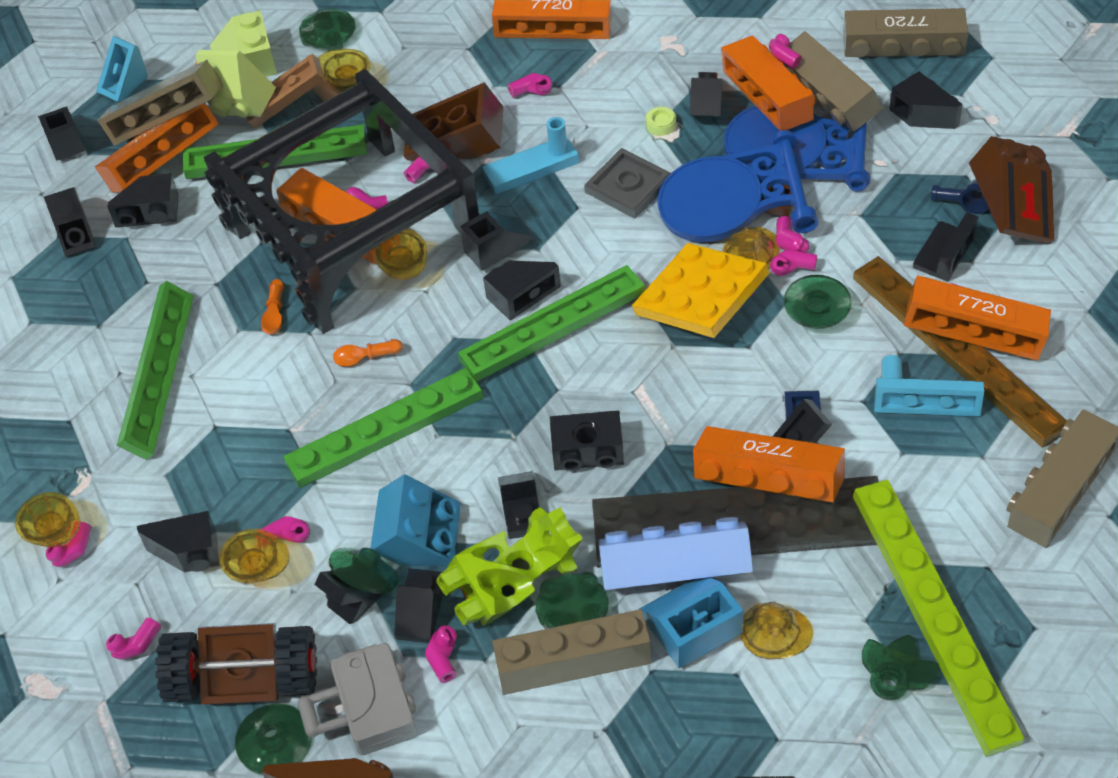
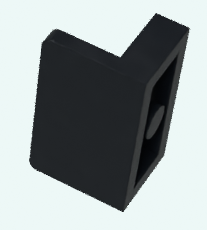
M966 212L958 227L939 221L914 260L913 268L949 282L975 239L979 216Z

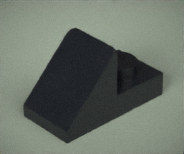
M803 399L775 432L773 437L819 444L818 441L832 426V423L812 400Z
M532 471L498 477L509 539L525 536L529 525L528 518L534 510L539 508L536 482Z
M366 565L320 572L314 584L325 593L328 599V608L348 624L356 622L390 587L388 582Z
M408 569L405 585H398L394 630L396 640L430 642L434 634L443 595L436 582V579L442 572Z

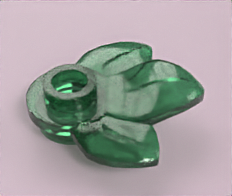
M911 635L894 640L886 648L879 642L868 639L861 653L862 664L871 674L870 687L875 695L884 700H897L902 698L907 691L924 690L933 683L938 675V663L918 660L917 648ZM891 680L896 686H887L882 682Z

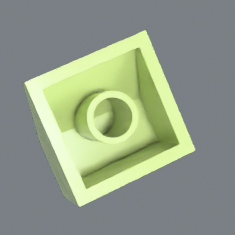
M261 10L232 17L210 44L211 50H240L265 77L277 74Z
M198 50L196 54L197 64L208 60L223 84V87L214 98L207 101L211 106V111L221 117H226L227 115L242 118L247 116L261 117L276 87L240 50Z

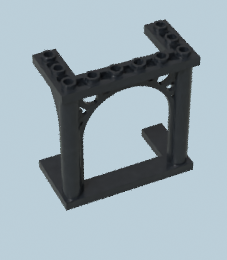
M366 69L355 74L357 82L355 86L231 154L221 158L216 151H213L204 156L208 169L204 173L209 184L214 188L215 192L211 195L215 204L221 210V214L218 217L226 231L232 230L239 239L251 234L248 225L251 224L254 227L259 240L264 245L268 243L271 246L278 262L281 264L286 263L289 266V270L298 284V287L295 288L296 294L304 305L301 313L310 326L315 324L323 334L334 328L330 307L339 283L349 269L367 252L451 203L454 227L460 233L461 225L479 216L473 173ZM362 111L368 140L385 157L395 152L392 128L438 174L371 214L355 221L336 225H317L297 220L285 213L275 202L272 195L274 174L280 163L292 151ZM269 163L267 167L263 168L264 164ZM254 175L264 178L259 183L247 184ZM262 192L264 195L258 197L256 193ZM294 228L297 232L292 236L289 229ZM315 234L317 241L313 246L303 248L300 245L301 240L306 235ZM330 234L335 235V236H333V237H328L329 240L326 241V238H325V237H326L327 235H330Z

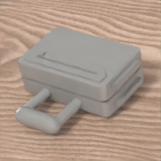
M387 643L373 644L332 660L330 666L336 686L308 696H302L298 700V708L303 726L309 737H316L319 734L348 725L359 755H366L417 736V729L412 716L416 711L414 698L412 695L405 694L402 685L406 678L403 665L394 661L390 646ZM339 695L345 716L319 724L314 703Z

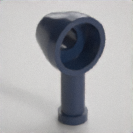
M976 179L967 184L963 189L939 187V185H933L931 201L960 202L964 210L973 214H982L989 210L982 192H979L981 189Z

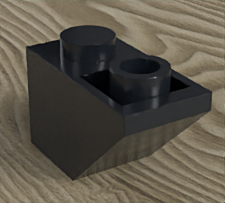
M918 71L892 87L889 110L910 127L956 129L960 124L963 104L956 97L951 96L939 87L933 80Z
M698 72V78H691L690 115H722L724 80L717 78V72Z
M67 106L38 116L56 161L85 151Z
M172 173L140 176L111 199L107 207L115 228L177 222L179 194Z
M76 187L44 196L65 257L96 247Z
M486 211L460 226L464 253L481 271L534 241V236L516 218Z

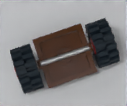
M276 623L206 626L198 628V636L195 632L163 633L159 637V646L156 649L158 658L155 659L157 671L155 673L156 678H158L157 689L160 690L159 696L163 702L196 701L199 697V692L201 704L277 701L279 693L281 696L311 695L315 692L317 683V647L315 644V634H313L311 626L279 627L277 633Z

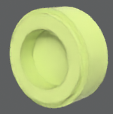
M667 107L651 109L646 114L647 130L656 136H665L672 133L676 128L675 112Z

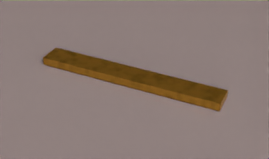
M877 256L855 270L853 279L904 324L908 299L913 286L882 258ZM907 327L965 380L983 382L984 396L1040 447L1043 448L1060 436L1067 420L985 348Z

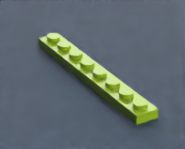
M889 480L855 489L853 498L985 757L1020 746L1025 738Z

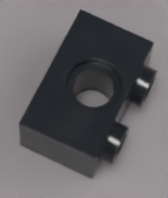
M619 410L550 416L554 471H575L579 468H609L614 465H624Z

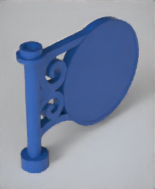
M756 106L747 108L732 119L725 131V154L771 145L774 135L779 130ZM814 114V120L788 129L797 139V145L793 152L800 179L845 180V183L853 191L866 189L871 181L870 174L865 170L867 122L854 132V136L848 139V130L851 129L845 124L839 126L835 120L822 118ZM838 135V139H834L833 136ZM835 156V160H829V158ZM770 158L772 160V165L774 167L776 165V160ZM843 158L846 161V163L844 166L841 167ZM754 160L745 161L743 163H745L751 168L752 162ZM821 162L822 167L825 169H816L814 167ZM766 166L760 167V170L766 171Z
M782 130L774 135L771 145L723 156L695 159L674 170L663 182L658 194V209L664 225L672 233L683 239L695 242H713L739 233L755 217L766 210L779 206H794L795 210L791 214L793 229L798 233H809L815 230L819 224L816 210L807 205L793 152L797 145L796 136L788 130ZM770 158L776 160V165L774 167L772 165V160ZM754 160L751 168L743 162ZM766 166L767 170H760V167ZM782 184L789 186L791 194H785ZM773 186L774 192L768 191L769 187Z

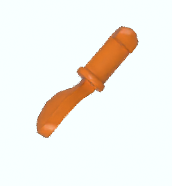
M274 279L269 285V298L266 302L268 309L261 319V330L267 334H276L282 327V316L279 310L282 308L281 299L284 284L279 279Z
M391 339L390 341L376 344L368 343L367 348L344 345L333 353V360L339 366H352L367 356L372 360L374 357L398 354L403 349V344L398 339Z

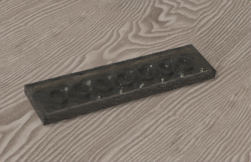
M878 476L844 478L834 502L747 487L592 499L597 568H602L598 539H605L606 533L627 531L628 536L642 534V529L654 526H662L665 531L678 530L680 524L687 522H701V527L716 525V520L727 517H736L738 522L744 521L749 532L751 555L877 545L853 498L855 489L877 483L879 479Z

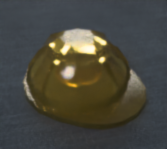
M355 49L332 50L318 57L324 78L342 92L357 84L356 73L363 69L369 72L370 69L368 57L363 52Z
M745 227L732 234L723 247V252L767 263L768 269H770L771 260L778 255L779 247L776 244V235L770 230L761 227Z
M405 229L372 249L373 259L378 267L393 279L409 280L417 277L426 265V242L421 235L413 230Z
M45 492L33 496L21 506L15 519L16 531L24 541L45 547H57L67 543L74 538L81 523L79 513L74 504L67 496L57 492Z
M246 529L234 534L225 542L220 552L219 561L222 571L231 580L249 585L261 581L265 582L277 577L288 565L290 554L287 545L270 532L261 529Z
M774 600L773 602L756 604L743 615V633L740 634V639L746 649L757 657L767 660L784 659L796 656L810 646L813 637L812 625L807 617L793 608Z

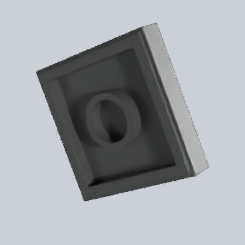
M621 148L584 185V190L586 194L635 219L656 198L663 182L671 173Z

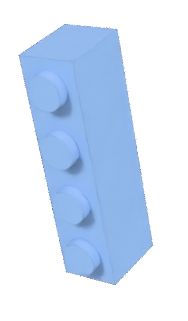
M736 517L716 520V525L701 527V522L682 523L679 525L678 530L665 531L662 526L648 527L642 529V534L629 536L627 531H614L606 533L605 539H598L604 590L753 572L748 527L744 521L738 522Z

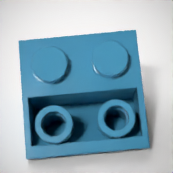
M406 474L402 475L379 490L370 551L398 565L448 566L455 556L461 502Z
M710 577L692 579L639 608L642 609L645 622L678 669L743 633V609L722 582Z

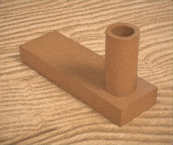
M310 54L271 82L276 89L261 117L247 116V122L254 128H257L309 90L313 91L324 102L340 94V92L324 78L320 60L314 54Z

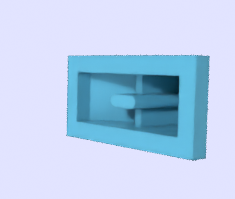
M112 36L96 92L121 102L148 78V74L139 47L119 37Z

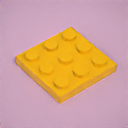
M687 243L632 304V308L637 316L715 338L770 272L767 263Z

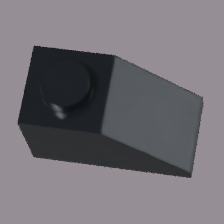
M508 260L498 268L492 269L483 277L486 299L509 320H512L561 287L559 265L555 262Z
M209 511L137 526V532L146 551L184 573L190 571L200 572L209 567L220 565L216 529Z

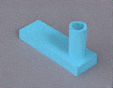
M552 117L547 121L548 142L482 166L483 176L495 195L579 163V154L566 136L564 119Z
M888 355L882 359V378H876L874 413L954 416L981 415L984 396L983 382L903 379L902 360L898 356Z

